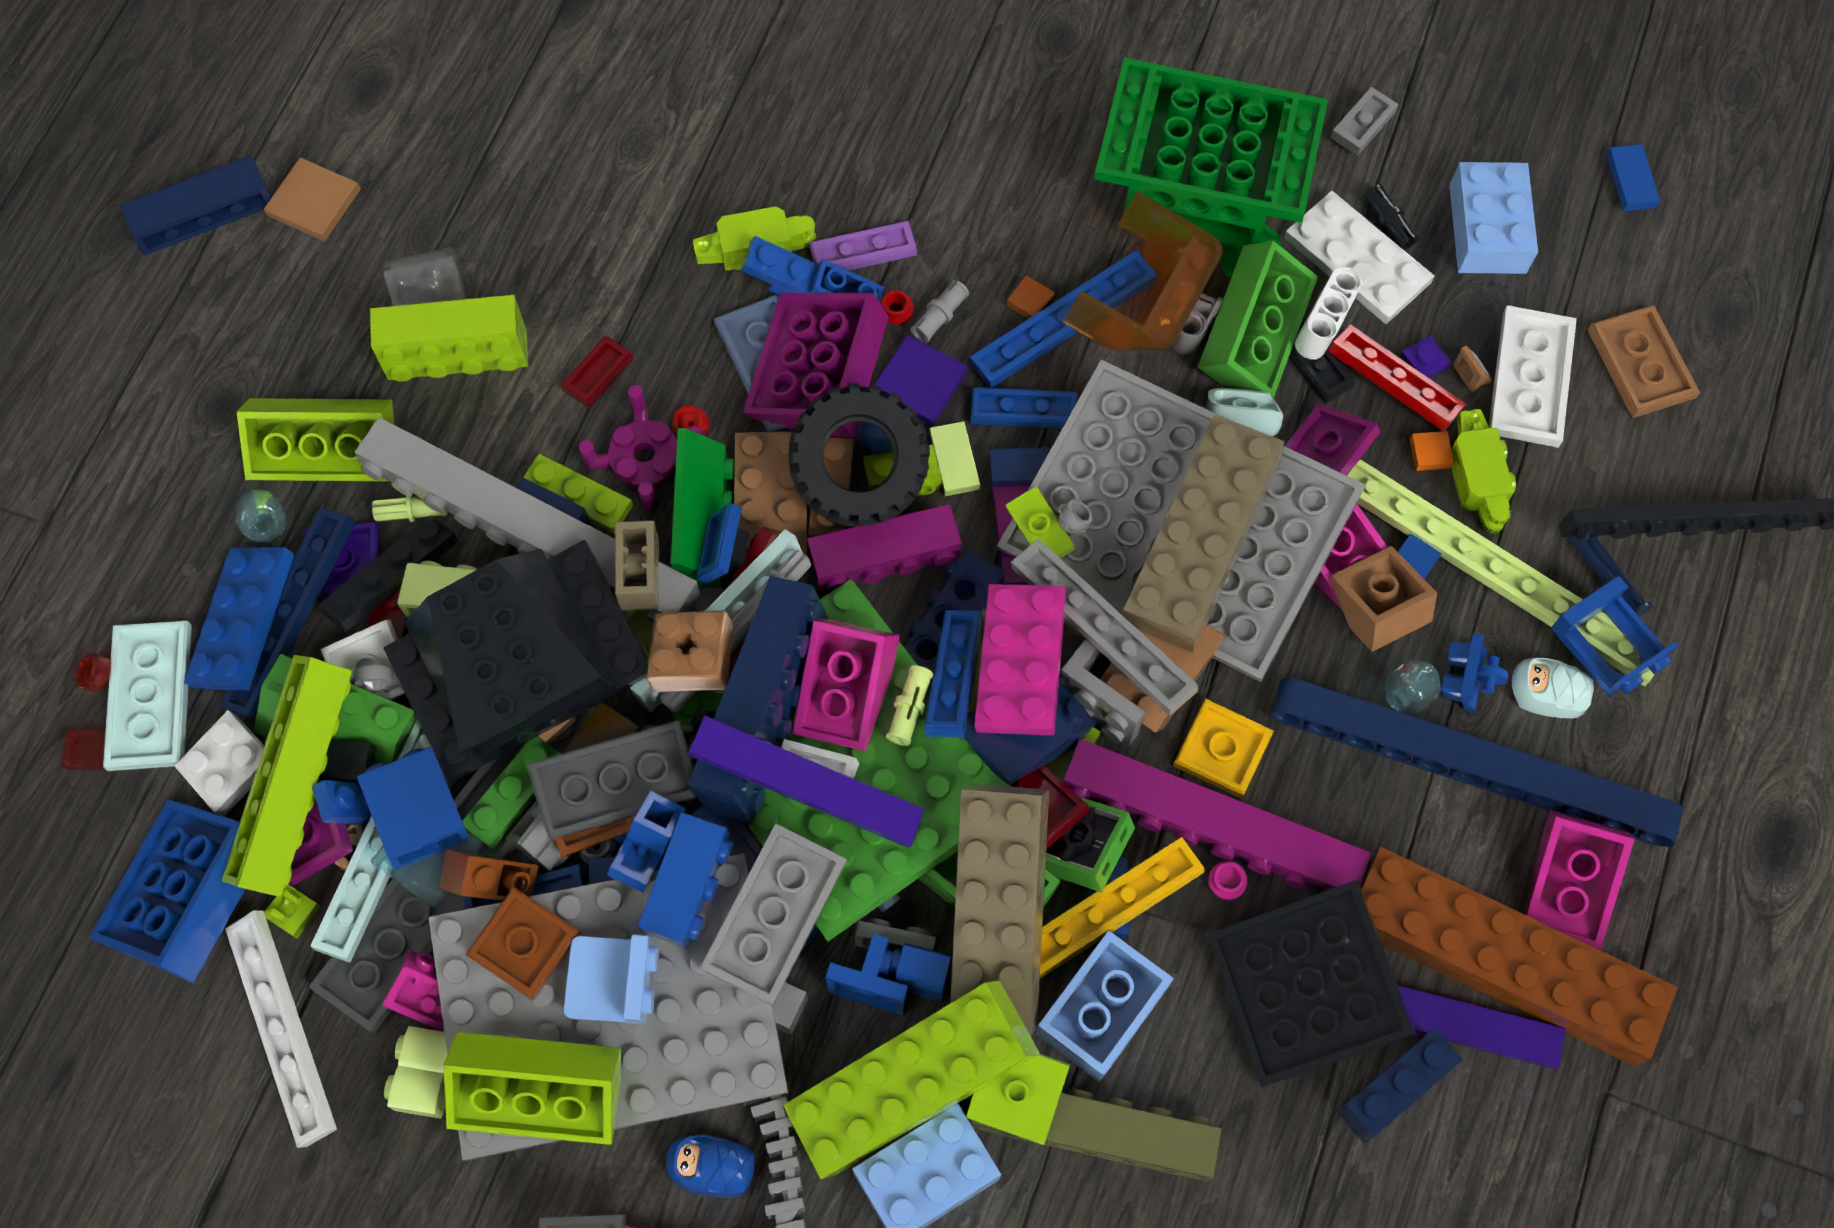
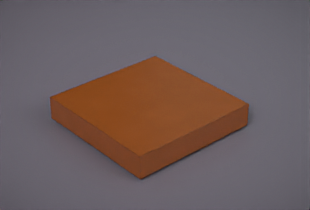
M513 887L465 955L534 1001L571 948L572 940L578 937L581 932Z

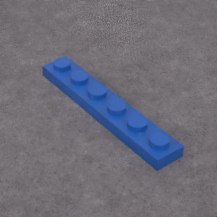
M1135 250L970 356L969 364L987 386L993 388L1155 283L1158 274L1140 253Z

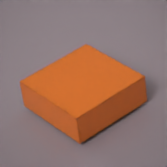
M1448 431L1415 433L1410 437L1416 471L1449 469L1453 466L1454 460Z

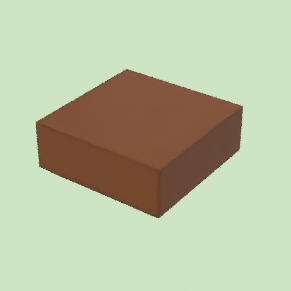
M1026 275L1007 299L1006 306L1025 318L1030 319L1051 304L1054 300L1055 292Z

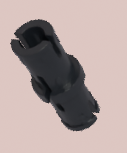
M1376 185L1377 192L1373 187L1370 188L1363 198L1379 218V226L1382 229L1386 228L1396 244L1404 251L1407 249L1405 244L1411 248L1417 243L1419 236L1415 234L1403 217L1404 210L1394 204L1384 190L1383 185Z

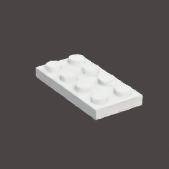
M1333 191L1328 193L1304 215L1302 223L1296 222L1284 236L1286 241L1329 277L1339 267H1349L1355 270L1362 280L1361 288L1355 299L1385 324L1389 323L1427 288L1434 279V275Z
M1506 306L1502 317L1489 428L1497 427L1500 437L1558 448L1563 442L1577 318Z

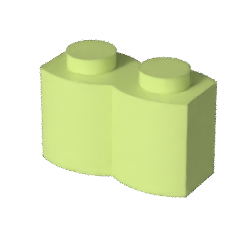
M408 1026L405 1036L401 1035L398 1038L395 1047V1059L399 1060L395 1074L388 1077L384 1089V1098L388 1100L387 1106L398 1112L442 1118L446 1107L443 1065L448 1055L445 1032Z

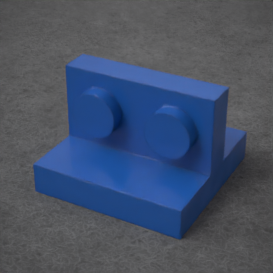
M873 933L861 972L830 962L825 977L828 993L904 1016L908 1003V986L889 980L891 975L889 971L894 954L893 951H889V938Z

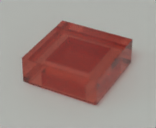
M67 730L61 766L66 770L104 771L103 760L106 731Z

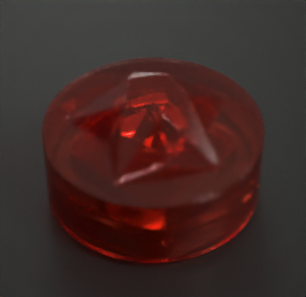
M97 653L86 655L76 670L75 679L77 686L91 692L99 691L109 678L111 671L110 660Z

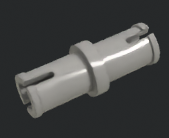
M952 280L937 299L931 300L927 305V311L910 329L915 339L920 342L924 341L927 344L943 324H948L953 318V312L969 296L967 287L960 281Z

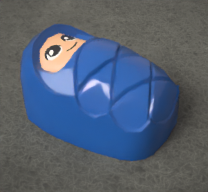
M693 1134L680 1137L670 1145L666 1155V1170L674 1184L689 1193L708 1197L736 1198L746 1194L750 1189L754 1177L756 1159L754 1152L749 1147L740 1143L711 1135Z

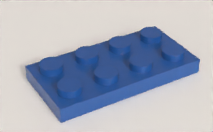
M285 547L230 548L217 588L213 594L205 623L201 629L194 655L190 661L184 684L194 689L250 690L294 553Z

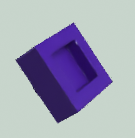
M1431 335L1403 350L1399 357L1429 379L1448 369L1451 364L1450 359Z

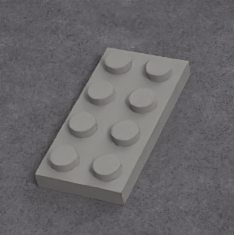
M775 823L700 969L774 1006L847 863V859Z

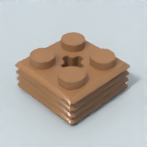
M727 611L657 613L654 615L646 678L654 692L726 689L733 634V622Z

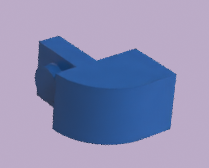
M649 791L607 875L643 893L668 848L681 812L684 813L686 808Z

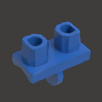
M1472 634L1471 642H1451L1448 654L1449 666L1465 667L1466 669L1464 676L1445 674L1442 694L1444 698L1462 702L1464 710L1476 711L1481 682L1484 683L1482 692L1493 694L1495 685H1503L1507 683L1508 672L1499 667L1500 658L1489 656L1488 663L1485 665L1487 648L1483 646V635Z

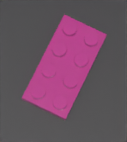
M989 584L974 725L976 732L1054 735L1066 604L1065 586Z

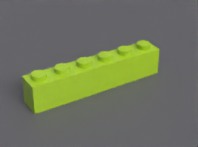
M293 656L221 880L222 882L269 895L282 896L283 889L289 884L291 879V864L295 851L301 846L303 841V826L307 813L313 808L316 798L312 786L317 784L319 775L326 768L328 760L326 753L330 740L338 730V715L342 702L350 692L352 670L312 657Z

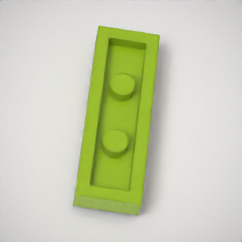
M538 454L523 477L584 507L591 523L614 535L615 522H623L633 507L631 499L541 454Z

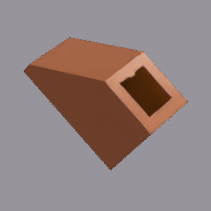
M447 849L439 888L460 896L503 901L514 887L530 897L533 895L538 865L486 854Z

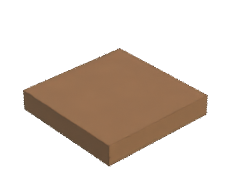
M300 157L265 206L264 211L268 217L325 242L361 188L357 182Z

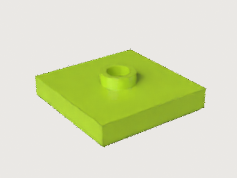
M1039 1054L975 1092L966 1118L1044 1145L1070 1064Z

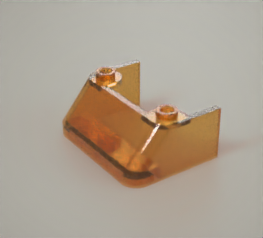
M1137 191L1119 220L1118 225L1147 241L1142 249L1141 256L1159 277L1135 321L1083 291H1080L1062 321L1113 351L1165 350L1170 348L1180 335L1222 256L1221 243L1215 236Z

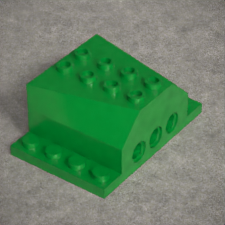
M1124 57L1094 179L1128 186L1122 225L1216 245L1224 243L1226 247L1235 249L1241 247L1242 250L1245 245L1259 243L1267 216L1302 223L1328 99Z

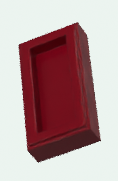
M605 335L561 384L562 391L590 409L634 360L633 353Z

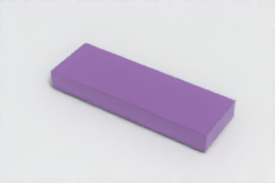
M909 221L809 242V249L814 263L819 264L824 259L848 271L917 256V248Z

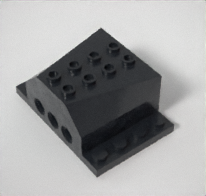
M586 540L571 546L553 557H550L540 549L494 560L427 596L405 622L410 633L383 647L433 748L435 756L447 780L450 782L456 781L647 678L649 661L623 610L620 609L618 600Z

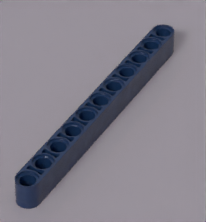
M1283 678L1280 680L1270 715L1274 720L1282 724L1547 811L1554 810L1627 831L1634 839L1651 845L1673 847L1676 844L1683 813V807L1677 802L1299 679Z

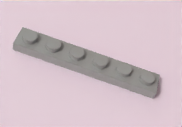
M1037 539L1011 561L1012 569L1029 585L1065 586L1066 604L1064 618L1169 716L1198 692V684L1040 539Z

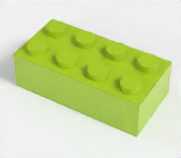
M515 295L370 308L371 347L388 380L408 381L415 377L426 376L442 378L448 374L457 373L475 375L488 370L514 371L519 367H528L527 330Z

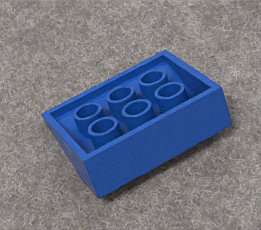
M168 799L89 938L166 973L194 983L216 941L224 931L225 925L238 901L245 892L244 888L221 881L240 822Z

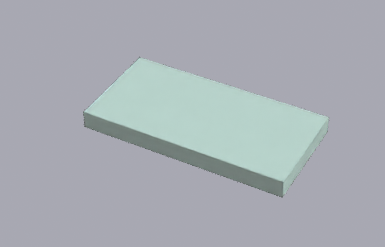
M188 621L113 626L103 768L107 771L172 767L185 755L188 685L184 684L190 664L192 625Z

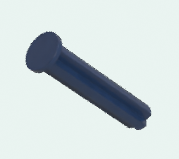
M1568 537L1604 585L1618 576L1622 578L1629 588L1621 597L1639 617L1653 607L1651 602H1645L1596 537L1589 540H1577L1576 537Z

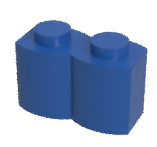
M904 943L903 950L895 949L889 971L891 973L890 981L907 985L908 994L942 1002L950 973L952 955Z

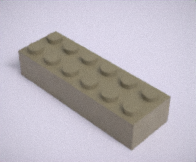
M1214 414L1124 606L1123 616L1139 631L1194 653L1282 459L1284 441Z
M969 784L961 789L951 1003L985 982L1000 981L1027 1031L1032 1036L1037 1029L1049 790Z

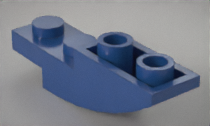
M754 236L749 243L741 271L769 283L768 291L778 295L780 293H873L880 302L885 288L824 259L819 264H816L757 236Z

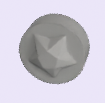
M380 664L357 667L354 670V685L370 692H379L381 689L393 685V669Z

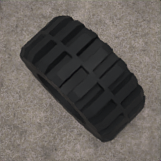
M860 383L849 384L848 387L841 389L835 387L828 390L824 396L817 397L809 403V407L797 419L789 441L788 458L791 477L800 497L804 499L810 509L816 514L825 517L826 520L835 524L847 525V527L880 524L898 516L913 502L921 490L929 469L930 447L927 444V432L923 423H920L917 419L915 410L910 405L904 404L901 401V397L894 392L889 394L882 391V387L875 385L863 387L860 386ZM852 422H864L876 426L888 437L893 449V465L889 475L881 484L865 491L849 490L837 484L827 472L824 463V449L829 437L841 426Z

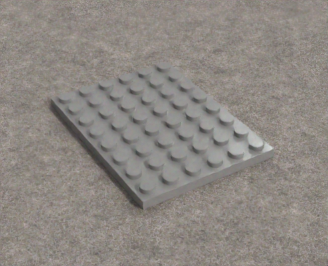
M1100 360L1028 491L1037 486L1057 519H1059L1060 515L1058 512L1059 506L1061 504H1068L1071 500H1079L1089 508L1093 517L1089 528L1083 534L1066 532L1075 545L1076 550L1067 554L1061 560L1109 604L1113 605L1116 602L1124 608L1215 413L1106 361ZM1285 446L1283 447L1279 466L1230 571L1228 581L1224 585L1207 624L1226 636L1212 658L1262 682L1357 504L1365 484ZM1012 518L997 547L998 550L1016 558L1030 545Z
M745 854L729 856L726 864L719 863L714 878L719 879L716 893L711 902L705 901L700 916L705 917L703 928L697 941L690 940L688 948L642 933L637 927L658 871H654L643 893L615 879L529 897L581 932L579 936L631 940L632 935L649 936L654 942L653 947H658L659 957L657 971L651 972L649 988L654 989V1007L652 1014H647L646 1024L576 1020L565 1016L564 1003L571 948L534 1001L466 956L465 954L502 902L429 917L447 1054L456 1032L621 1048V1082L614 1130L788 1094L773 1006L700 969L749 875ZM458 1130L463 1161L563 1141Z

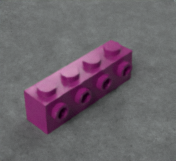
M950 504L895 517L880 524L853 527L807 538L809 555L819 592L826 590L832 592L850 579L854 583L864 581V583L871 584L881 581L887 575L896 573L909 575L917 572L924 566L933 564L936 566H946L953 563L957 558H961L962 543Z

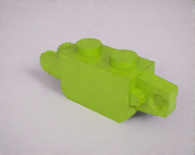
M777 206L722 216L716 223L718 232L694 239L693 245L698 264L724 263L725 271L732 269L741 270L749 243L754 236L792 252L804 249L805 247L808 248L809 242L816 241V233H814L815 221L811 216L808 217L807 215L786 218L784 210Z
M1481 409L1461 411L1457 417L1458 438L1451 449L1454 460L1451 469L1460 504L1469 512L1478 511L1480 522L1483 523V530H1486V533H1499L1511 516L1508 501L1516 490L1515 476L1512 472H1509L1506 463L1507 446L1504 440H1500L1497 427H1488Z

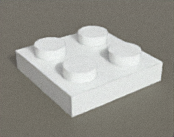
M227 710L178 761L175 767L213 812L224 817L251 789L264 745L236 714Z

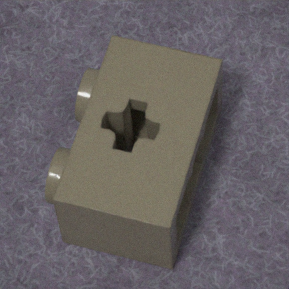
M654 521L615 522V595L621 610L659 609V537Z

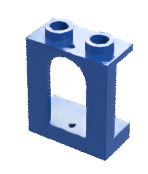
M1620 576L1564 612L1551 627L1609 698L1620 690L1625 695L1644 682L1641 676L1650 670L1654 675L1660 672L1673 661L1669 655L1679 646L1675 641L1665 648L1621 597L1629 587ZM1601 611H1604L1640 655V666L1628 674L1615 672L1606 664L1577 628Z

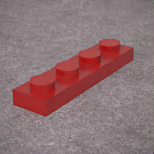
M1351 324L1333 341L1328 352L1339 358L1342 362L1352 367L1444 432L1466 406V403Z

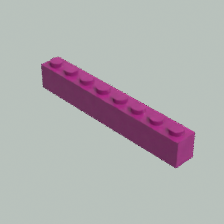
M1083 739L1078 741L1063 780L1079 797L1129 812L1130 817L1139 820L1138 824L1145 829L1154 832H1160L1163 829L1175 834L1174 838L1176 840L1182 837L1189 846H1196L1198 843L1211 848V853L1218 858L1229 861L1236 858L1248 863L1247 867L1256 873L1269 875L1271 872L1285 878L1284 882L1297 889L1305 890L1309 887L1319 892H1324L1357 880L1359 885H1361L1371 856V852Z

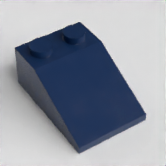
M1059 679L1054 735L976 732L974 727L975 712L968 717L965 739L995 775L1006 784H1011L1072 751L1077 746L1079 739H1083L1096 722Z

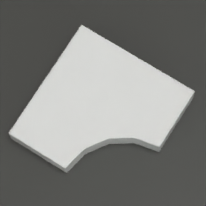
M384 620L320 650L325 662L352 670L350 681L354 682V670L357 667L380 664L393 669L383 647L398 640L391 620ZM394 669L393 685L385 687L379 692H374V694L391 701L405 695Z

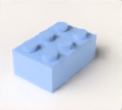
M1459 162L1450 183L1458 273L1527 274L1538 253L1528 163Z
M1108 930L1042 1019L1035 1034L1100 1083L1169 988L1174 978Z
M958 1103L852 1169L855 1178L884 1228H925L999 1181L1001 1173Z

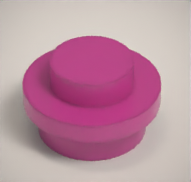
M1223 861L1216 864L1208 876V884L1212 893L1223 900H1234L1240 897L1248 883L1244 869L1231 861Z

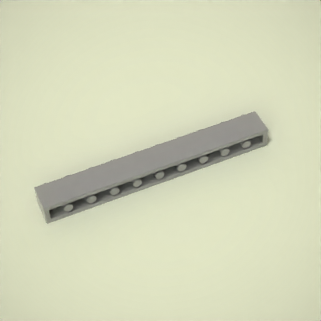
M380 417L354 452L362 465L361 470L369 477L378 481L384 478L392 482V486L400 493L408 497L415 494L423 498V502L432 510L439 513L446 510L455 515L456 521L469 529H474L476 526L486 531L487 537L497 544L505 546L506 543L517 547V551L520 554L542 549L550 557H553L571 546L586 540L615 594L614 538ZM659 562V609H637V611L647 615L646 619L651 624H653L654 615L657 613L690 612L700 595L697 581Z

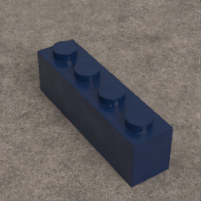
M252 155L242 159L233 160L229 164L211 171L202 172L177 184H170L164 189L151 194L136 197L132 201L120 205L134 241L144 256L262 211L270 201L271 195Z

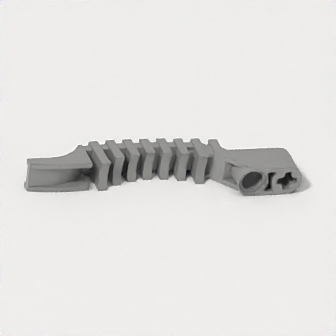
M786 1096L771 1097L772 1101L751 1107L755 1122L776 1117L775 1121L760 1125L764 1140L775 1136L780 1138V1140L766 1144L767 1153L770 1158L780 1155L783 1157V1160L772 1162L768 1165L773 1178L785 1175V1180L768 1184V1188L772 1198L783 1196L784 1202L766 1205L765 1212L769 1220L776 1219L777 1225L775 1228H806L803 1219L796 1220L800 1213L806 1211L803 1198H799V1192L803 1191L800 1176L797 1177L796 1174L797 1171H801L798 1157H794L793 1153L798 1151L794 1136H790V1132L794 1131V1127L789 1116H786L787 1112L783 1106L788 1101ZM764 1099L745 1102L743 1105L746 1106Z

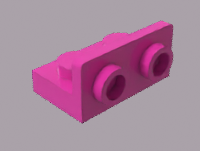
M408 950L403 965L385 996L382 1006L444 1032L434 956L425 952L416 953Z

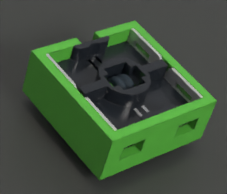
M1080 797L1088 804L1090 811L1046 850L1045 869L1057 878L1102 892L1135 827L1129 812Z

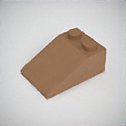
M1206 624L1196 649L1192 653L1141 632L1195 682L1226 638L1224 634ZM1111 662L1100 680L1145 711L1142 724L1155 733L1164 729L1173 714L1169 716Z

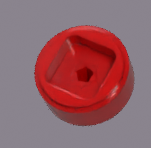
M686 405L675 412L672 419V428L677 436L678 428L689 430L694 426L699 427L702 435L706 436L710 427V421L703 409L693 405Z

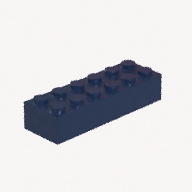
M770 576L714 720L778 747H781L784 739L788 740L792 729L791 718L795 708L798 706L813 621L829 619L813 585ZM699 759L697 760L688 785L707 811L752 824L755 813H759L764 805L765 787Z

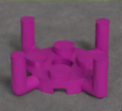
M634 385L628 390L633 408L634 422L618 427L614 431L608 453L596 454L593 443L589 440L582 441L579 444V450L584 465L588 469L611 467L613 474L618 480L620 479L628 487L639 491L644 509L653 511L657 507L656 489L664 486L676 471L677 438L666 423L648 420L643 390L640 386ZM694 426L689 429L702 435L699 427ZM643 449H650L655 453L653 458L647 462H640L635 459V456Z

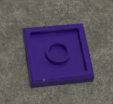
M907 335L874 385L882 387L881 390L889 394L894 392L900 396L904 404L910 405L915 410L917 419L933 426L968 373V366Z
M377 521L356 523L318 599H326L381 555L380 525ZM309 528L304 529V538Z

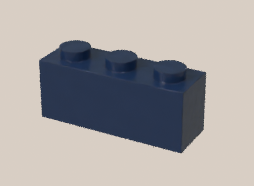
M1434 1028L1339 1108L1337 1112L1362 1142L1365 1143L1375 1137L1463 1059L1438 1030Z

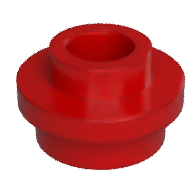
M893 290L880 300V304L889 316L887 323L899 325L911 318L913 302L906 293ZM893 307H899L902 310L895 312L891 311L890 309Z

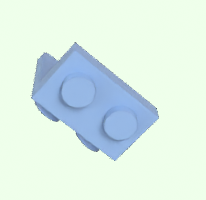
M632 935L631 940L575 937L571 942L564 1003L565 1016L576 1020L646 1024L647 1014H652L654 1007V989L649 988L651 972L657 971L659 949L658 947H653L654 942L649 936Z

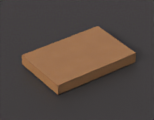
M1654 305L1590 324L1587 331L1632 418L1696 399L1700 394Z

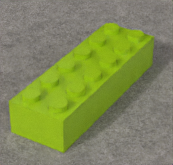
M1000 981L985 982L783 1106L822 1180L843 1172L1038 1056L1040 1052Z

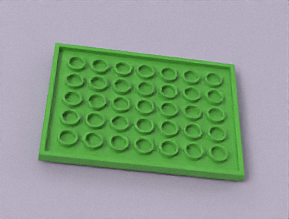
M852 579L820 600L828 618L831 620L893 633ZM900 642L898 643L893 674L866 751L792 734L797 707L791 718L792 729L788 740L857 758L859 766L854 777L855 780L925 809L912 846L909 848L767 788L764 789L765 801L761 811L755 813L752 824L747 823L762 846H764L776 823L847 859V863L815 923L827 942L958 851L961 789L969 784L1011 787L993 773L965 738L926 737L924 726L932 687L931 682L923 700L926 707L923 715L917 718L910 745H898L886 738L897 709L894 706L896 697L902 694L909 668L912 665H917ZM738 656L730 661L728 681ZM725 689L696 691L678 712L671 711L677 721H680L681 725H689L692 718L700 712H717ZM685 732L690 741L693 743L694 737L692 736L691 732Z

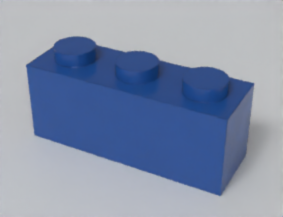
M681 812L637 926L642 933L688 948L691 939L697 941L705 917L700 916L705 901L711 902L718 887L719 879L714 878L719 863L726 864L733 846V841L728 840L730 834L726 827Z

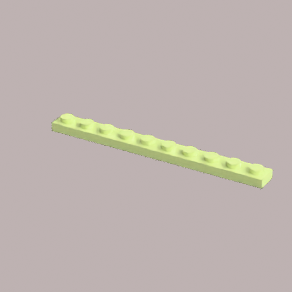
M1361 459L1348 474V477L1365 484L1357 504L1407 536L1413 534L1442 553L1440 557L1550 627L1553 626L1564 612L1583 600ZM1602 611L1577 628L1604 661L1624 674H1628L1640 666V655ZM1650 670L1641 676L1644 680L1641 683L1643 686H1646L1654 676Z

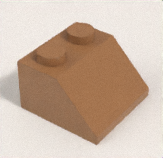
M1392 546L1331 575L1330 581L1350 629L1371 652L1433 621L1437 592Z

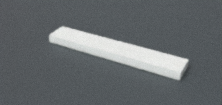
M254 910L226 927L225 930L297 1148L307 1147L334 1132L337 1128L264 911Z

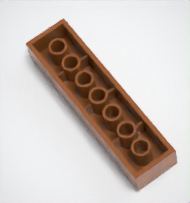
M1380 847L1371 857L1360 887L1384 947L1540 1022L1565 1028V1034L1634 1067L1652 1059L1678 989L1677 986L1385 848Z

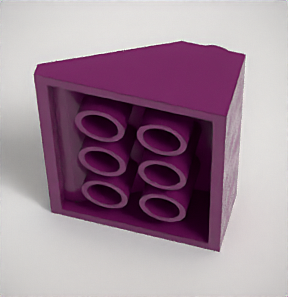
M780 293L743 411L745 417L760 421H771L772 424L776 422L784 424L787 428L794 429L797 419L802 412L806 411L809 403L815 398H820L827 394L828 390L835 387L839 389L846 388L849 384L860 383V386L869 387L889 318L873 293ZM858 422L841 426L830 437L854 438Z

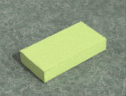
M965 422L930 428L931 442L934 445L938 468L941 469L944 495L950 496L980 490V481Z

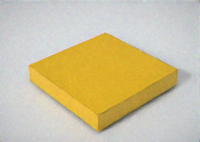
M1205 698L1173 766L1242 799L1274 731Z

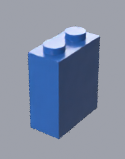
M432 747L411 750L402 759L389 764L380 763L373 765L364 774L357 776L394 871L470 841Z

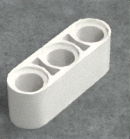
M1349 267L1336 268L1319 294L1295 341L1296 350L1303 357L1308 359L1321 358L1336 336L1361 288L1362 280L1355 270Z

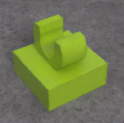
M288 884L283 889L282 896H276L264 914L267 920L298 939L321 906Z

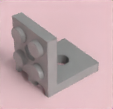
M1115 602L1112 606L1123 615L1124 608ZM1085 639L1062 668L1061 673L1063 676L1060 680L1072 696L1084 706L1096 724L1102 728V732L1107 738L1115 743L1122 742L1129 747L1138 736L1145 711L1092 674L1105 655L1088 639Z

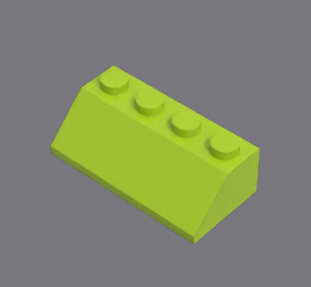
M249 398L237 411L245 480L378 481L369 477L361 470L362 465L354 452L379 417L395 425L392 400ZM381 478L379 481H388V480H386V479H384V478Z
M456 1032L443 1065L447 1129L612 1144L621 1082V1048Z

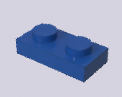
M323 780L312 786L322 822L353 825L368 824L372 815L359 783Z

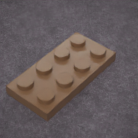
M792 432L735 433L734 505L742 509L738 527L749 533L746 548L749 550L752 538L760 532L762 526L778 531L786 529L796 536L803 554L808 557L807 503L797 492L789 468L788 453Z

